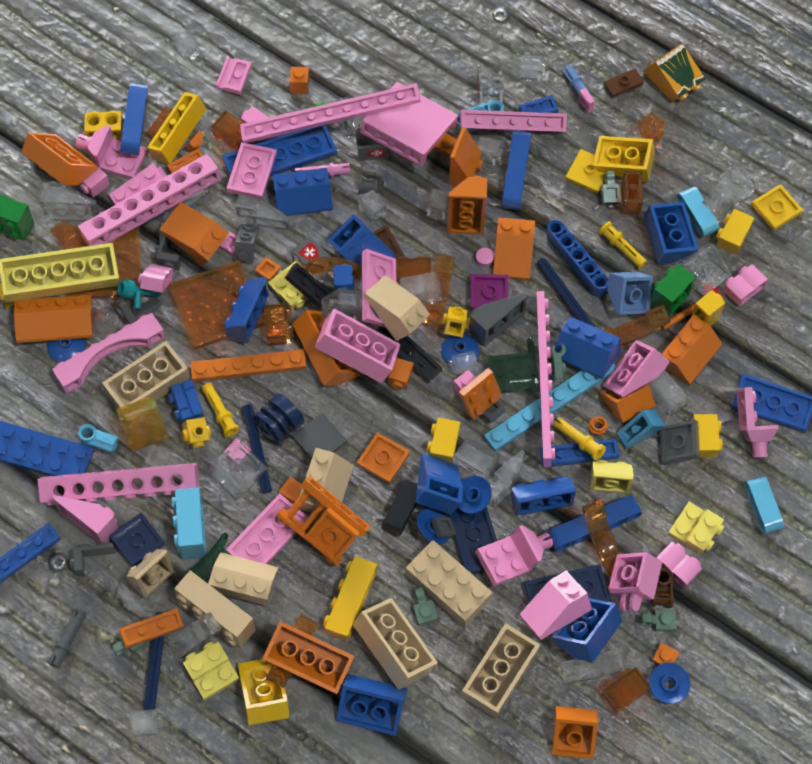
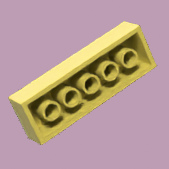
M113 243L0 259V276L5 303L113 287L119 284Z

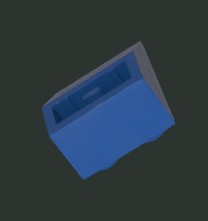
M355 214L328 239L361 274L362 251L365 249L392 258L396 257Z
M422 453L415 503L451 515L462 501L463 485L458 465Z

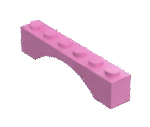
M153 313L143 315L136 322L125 325L122 330L115 334H109L101 342L94 343L85 351L74 354L71 359L58 363L52 371L64 392L68 394L84 384L91 369L101 359L117 350L128 347H150L165 338L164 330Z

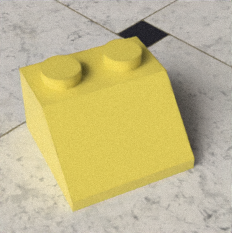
M605 460L593 461L590 490L629 494L634 476L632 465L626 462L608 463Z

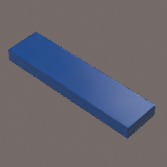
M617 439L595 441L599 445L603 444L606 447L605 453L599 460L619 459ZM577 443L551 446V448H555V460H551V467L595 461L592 459V455L586 451H581ZM541 447V448L539 449V451H540V457H541L542 468H544V466H543V447Z
M49 523L0 557V584L61 540Z

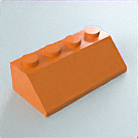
M27 133L22 153L28 157V160L36 163L38 168L45 170L50 177L58 180L60 185L65 187L70 185L78 186L98 170L99 166L58 135Z
M480 176L468 177L449 192L447 233L484 234L487 178Z
M91 295L15 301L14 323L16 343L93 338L94 307Z
M306 310L292 325L323 385L338 386L361 376L363 373L315 348L323 323L328 315L323 311Z
M280 621L262 659L337 694L355 656Z

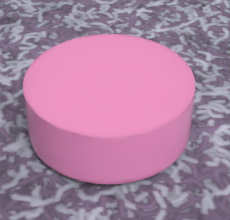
M489 248L479 249L476 253L477 264L482 267L492 265L494 262L493 251Z

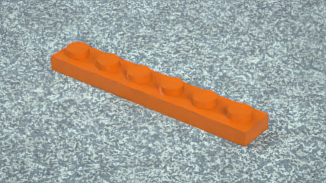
M304 349L191 362L193 382L307 369Z

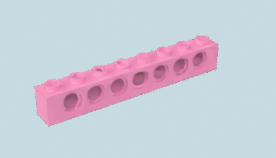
M206 154L192 163L181 167L176 172L165 176L158 182L149 185L142 191L133 194L126 200L117 203L110 209L101 212L94 218L85 221L78 226L81 236L88 246L110 243L221 180L219 169Z
M198 463L47 476L38 479L40 503L46 502L47 505H56L53 499L55 496L76 500L85 499L86 502L97 501L98 497H105V500H114L120 495H124V498H135L136 494L144 493V497L155 496L156 492L170 495L175 494V490L200 487ZM175 474L181 476V484L174 482L173 477ZM155 476H159L162 479V486H157L154 483ZM135 478L142 480V488L136 487L134 483ZM116 480L122 481V490L116 488ZM97 481L103 484V491L96 489ZM78 483L84 486L83 493L77 491L76 485ZM58 485L64 487V495L57 492Z

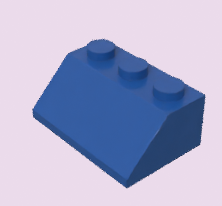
M327 168L273 175L278 217L333 210Z
M684 202L649 205L643 217L658 264L677 262L699 250Z
M264 277L247 280L245 285L241 286L238 293L239 298L232 305L230 318L227 317L224 322L227 337L248 343L269 297L267 278Z
M572 317L569 318L561 329L555 346L556 353L561 352V345L566 347V352L561 357L562 362L603 379L621 353V340L619 337Z
M563 476L554 477L549 481L537 480L533 484L528 485L524 483L517 484L511 488L510 493L515 516L572 506L576 488L569 477L563 478Z
M589 598L592 610L557 630L552 636V640L575 659L593 663L622 623V619L616 603Z
M348 674L343 684L336 721L396 736L408 689L402 688L398 690L395 685Z

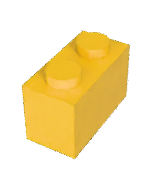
M736 209L733 210L731 215L727 214L723 223L725 224L724 229L720 228L716 235L718 239L716 246L737 255L753 224L754 217Z
M711 290L695 304L692 316L695 314L712 326L720 319L725 305L724 299L721 295Z
M694 414L692 420H697L699 427L700 458H717L719 452L723 450V440L719 439L721 421H718V415Z
M437 418L436 424H432L431 435L434 436L433 440L428 442L427 453H430L433 457L453 463L460 431V422Z

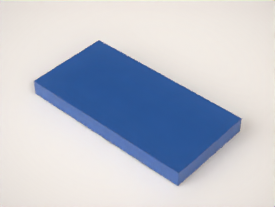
M742 374L738 388L752 387L753 391H755L756 402L753 405L754 411L757 412V418L804 434L806 433L812 414V396ZM737 392L731 409L738 411Z

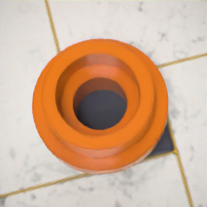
M597 416L589 421L588 427L594 435H602L607 431L608 423L603 417ZM599 424L602 428L598 429L595 425Z

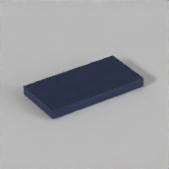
M487 506L475 514L464 513L459 508L451 515L447 513L456 532L454 538L463 567L472 575L485 572L475 551L497 541Z
M601 564L568 571L587 592L589 598L612 602ZM560 574L523 582L528 604L549 580Z

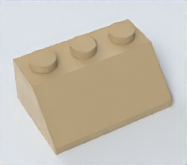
M315 448L306 478L308 476L313 477L342 502L354 465L336 453ZM309 497L300 510L312 513L319 505V501L314 497Z
M220 552L213 566L208 584L223 595L268 606L279 567Z

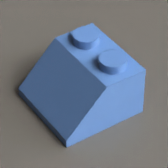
M641 272L610 273L608 294L618 315L649 313L653 276Z

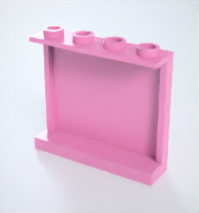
M396 82V84L391 89L402 87L404 85ZM420 94L421 103L367 115L362 120L360 133L422 167L426 162L427 154L451 127L453 129L456 128L458 115Z

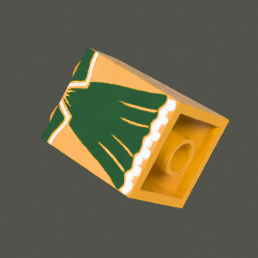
M683 44L642 70L672 102L677 99L679 101L689 96L687 92L690 90L696 91L702 87L701 82L706 80Z

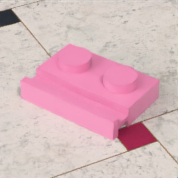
M227 56L217 80L216 89L221 88L224 91L241 95L252 68V63L236 58L231 59Z

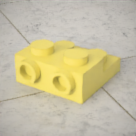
M297 260L268 282L271 289L291 311L301 308L308 299L284 278L293 264L297 262L302 266Z
M689 501L668 532V535L702 556L705 550L709 552L715 543L712 540L714 536H719L725 527L722 525L724 519L708 509L706 511L702 510Z
M214 642L207 643L203 647L202 652L198 654L196 652L190 653L185 657L186 661L183 662L186 671L204 701L240 680L219 642L215 644Z

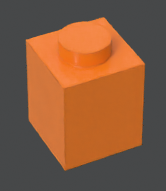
M291 67V94H308L309 67Z
M396 358L393 369L388 377V385L396 390H407L413 373L414 363Z

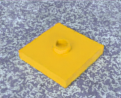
M580 149L565 176V180L598 194L601 185L604 184L603 174L606 172L593 168L595 155Z
M781 184L751 203V206L773 231L795 219L804 211Z

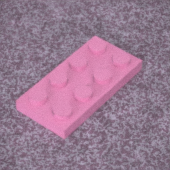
M365 249L362 251V321L386 328L363 294L385 275L396 282V259Z
M279 493L226 549V553L268 565L297 534L290 526L282 524L277 516V513L282 508L288 511L293 504ZM300 510L294 515L302 524L308 518Z

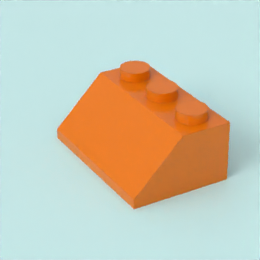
M695 314L662 353L670 361L666 366V370L689 386L722 346V342L712 327Z

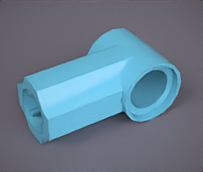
M90 424L80 427L78 433L82 445L94 447L111 454L115 452L119 440L117 436L97 430ZM92 434V437L84 438V435Z

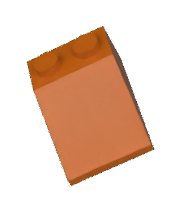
M462 127L450 156L449 185L457 187L468 177L478 176L476 175L477 171H481L484 160H481L482 152L465 127Z
M182 202L176 206L159 228L162 234L200 265L210 260L229 234L217 222Z
M498 217L493 274L508 275V278L530 280L535 221Z

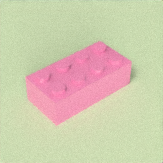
M333 309L324 321L315 345L316 349L380 383H383L391 373L400 347L399 343L336 309Z

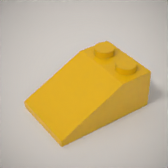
M599 136L593 168L604 172L614 171L616 176L630 181L649 182L655 156L653 139Z
M263 659L238 663L248 725L290 718L281 668Z

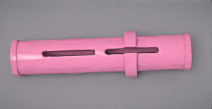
M329 163V165L295 168L296 172L327 168L328 176H331V178L334 175L350 174L349 163Z

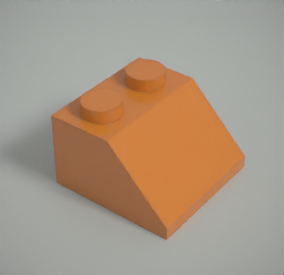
M647 384L624 397L607 388L599 392L613 416L621 422L631 421L643 410H650L656 406L650 386Z
M556 706L552 755L594 759L598 727L597 710Z

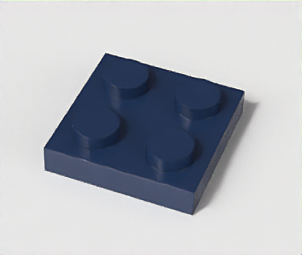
M142 512L109 535L112 542L132 567L142 562L146 554L152 553L154 550L160 549L165 545L164 540Z

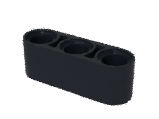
M407 479L404 481L382 523V529L399 537L401 536L418 504L415 503L416 483Z

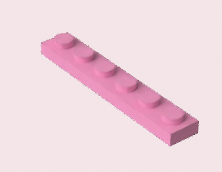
M460 110V128L566 132L567 114Z

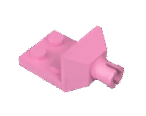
M108 125L94 132L92 137L79 134L76 140V148L87 150L93 163L99 166L103 172L129 180L138 174L148 152L147 147L140 146L139 156L121 154V140L113 138L111 127Z
M752 387L736 388L739 431L747 442L752 443V457H768L767 441L773 439L778 431V425L755 426L757 412L754 411L753 403L756 402V393Z
M521 525L511 536L478 548L475 553L493 586H497L529 573L541 561L544 549L553 546L552 538L545 540L550 537L548 533L536 536L535 532Z

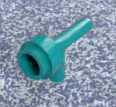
M128 279L120 281L117 288L118 294L122 298L131 299L134 296L133 309L137 310L141 309V295L161 296L160 292L140 289V287L135 286L133 280Z

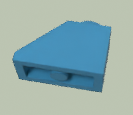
M643 410L622 427L617 434L624 446L630 448L655 435L665 424L656 410Z

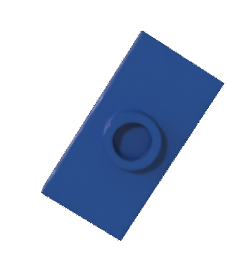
M552 95L520 104L518 108L520 112L558 113L559 110Z

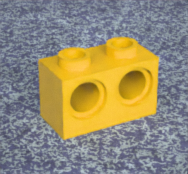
M93 111L85 113L84 132L87 137H92L94 132L108 125L111 127L113 138L122 139L123 118L121 111Z

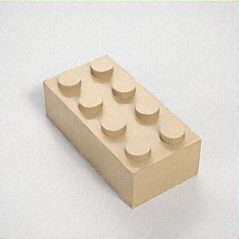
M165 341L102 382L105 393L124 418L128 420L170 392L172 385L181 384L188 380L190 375L187 366L168 342Z
M434 540L406 567L405 576L419 588L423 587L424 592L464 628L492 600L493 592Z
M189 571L174 588L176 599L179 601L178 605L185 611H188V609L194 613L193 616L199 622L203 623L205 621L209 624V629L216 635L222 634L225 637L224 640L230 646L234 647L236 645L241 649L256 631L254 620L250 615L192 571Z
M392 598L362 611L352 624L398 690L428 676L438 664Z
M505 623L463 688L461 697L497 719L538 654L540 644Z

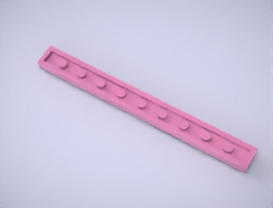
M417 83L240 124L242 141L250 143L421 103Z
M544 291L537 292L543 466L546 468L551 467V460H555V448H551V443L554 442V431H550V425H554L553 414H549V408H553V397H549V392L552 391V380H548V375H551V363H547V358H551V349L546 344V342H550V331H546V326H549V315H545V310H549L548 299L544 298Z

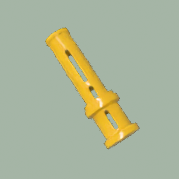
M610 221L600 228L598 233L604 235L610 241L609 244L616 246L638 269H641L647 263V260L623 238V233L618 232Z
M207 383L203 385L201 390L214 410L216 422L224 430V436L231 437L237 434L240 427L232 419V413L226 410L213 384Z
M561 417L557 418L559 423L554 421L553 427L577 443L581 451H586L592 455V459L596 461L603 456L606 447L595 442L592 436H585Z

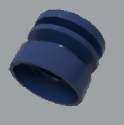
M277 393L268 401L269 408L263 406L260 412H256L253 415V419L266 437L274 443L281 445L285 442V438L290 437L289 430L293 432L298 430L305 423V419L299 409L287 397Z

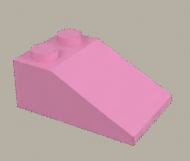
M636 340L602 386L624 397L659 377L665 371L670 361L655 348Z
M61 496L53 498L59 512L97 543L109 542L111 540L109 535L119 529L117 525L118 520L114 517L115 513L108 507L103 508L100 504Z
M565 571L549 580L519 615L536 636L542 640L591 611L592 608L587 592Z

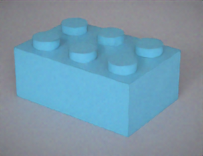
M198 487L175 490V497H172V506L175 512L173 523L176 529L174 541L177 553H181L183 560L207 557L203 501L200 489Z

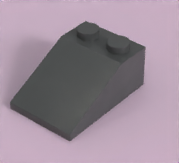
M521 294L486 303L480 308H475L470 314L469 333L482 346H487L525 314L528 296Z

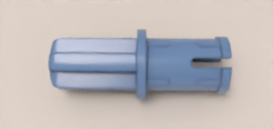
M566 66L563 73L569 80V85L575 89L579 96L580 90L586 88L582 82V77L577 75L572 66Z

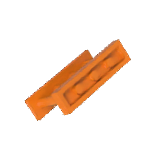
M308 476L300 485L304 488V492L288 511L282 508L277 513L282 524L290 526L313 547L315 546L305 536L319 516L329 507L355 528L361 537L371 527L311 476ZM309 497H314L319 501V505L302 524L294 515ZM321 552L325 556L327 562H329L332 565L335 564L337 567L344 560V558L341 556L336 561V563H334L323 552Z

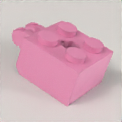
M647 552L617 554L609 590L611 594L620 598V609L622 612H629V610L637 612L642 600H654L662 561Z

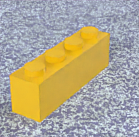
M184 92L147 148L156 161L170 164L207 110L198 95Z
M357 556L354 557L353 561L348 562L345 571L347 576L345 579H341L338 587L340 593L338 597L333 598L330 607L332 612L330 615H326L323 623L325 634L346 642L350 639L354 629L352 624L361 612L377 573L376 563Z

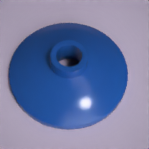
M463 334V337L450 335L442 344L441 354L448 365L455 368H466L477 360L479 346L470 335ZM462 346L464 348L462 350H459L457 347Z
M84 338L48 341L47 347L51 358L60 363L71 359L78 352L85 351L86 342Z
M470 476L462 481V501L458 508L467 514H475L482 511L489 504L492 495L489 482L481 476Z
M434 509L422 510L417 517V525L421 534L429 542L434 540L438 545L445 544L450 538H437L431 522L434 517L444 516Z
M663 663L652 671L649 678V687L654 697L659 701L674 704L687 696L690 690V678L686 670L680 665ZM665 682H671L672 687L667 688L665 686Z

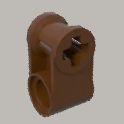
M661 568L660 575L665 576L667 582L663 583L658 579L654 600H651V606L663 605L672 608L674 599L673 575L668 568Z

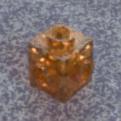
M650 112L636 128L641 132L640 135L643 139H656L658 141L664 136L665 133L663 131L666 126L664 125L665 121L660 116L656 117Z

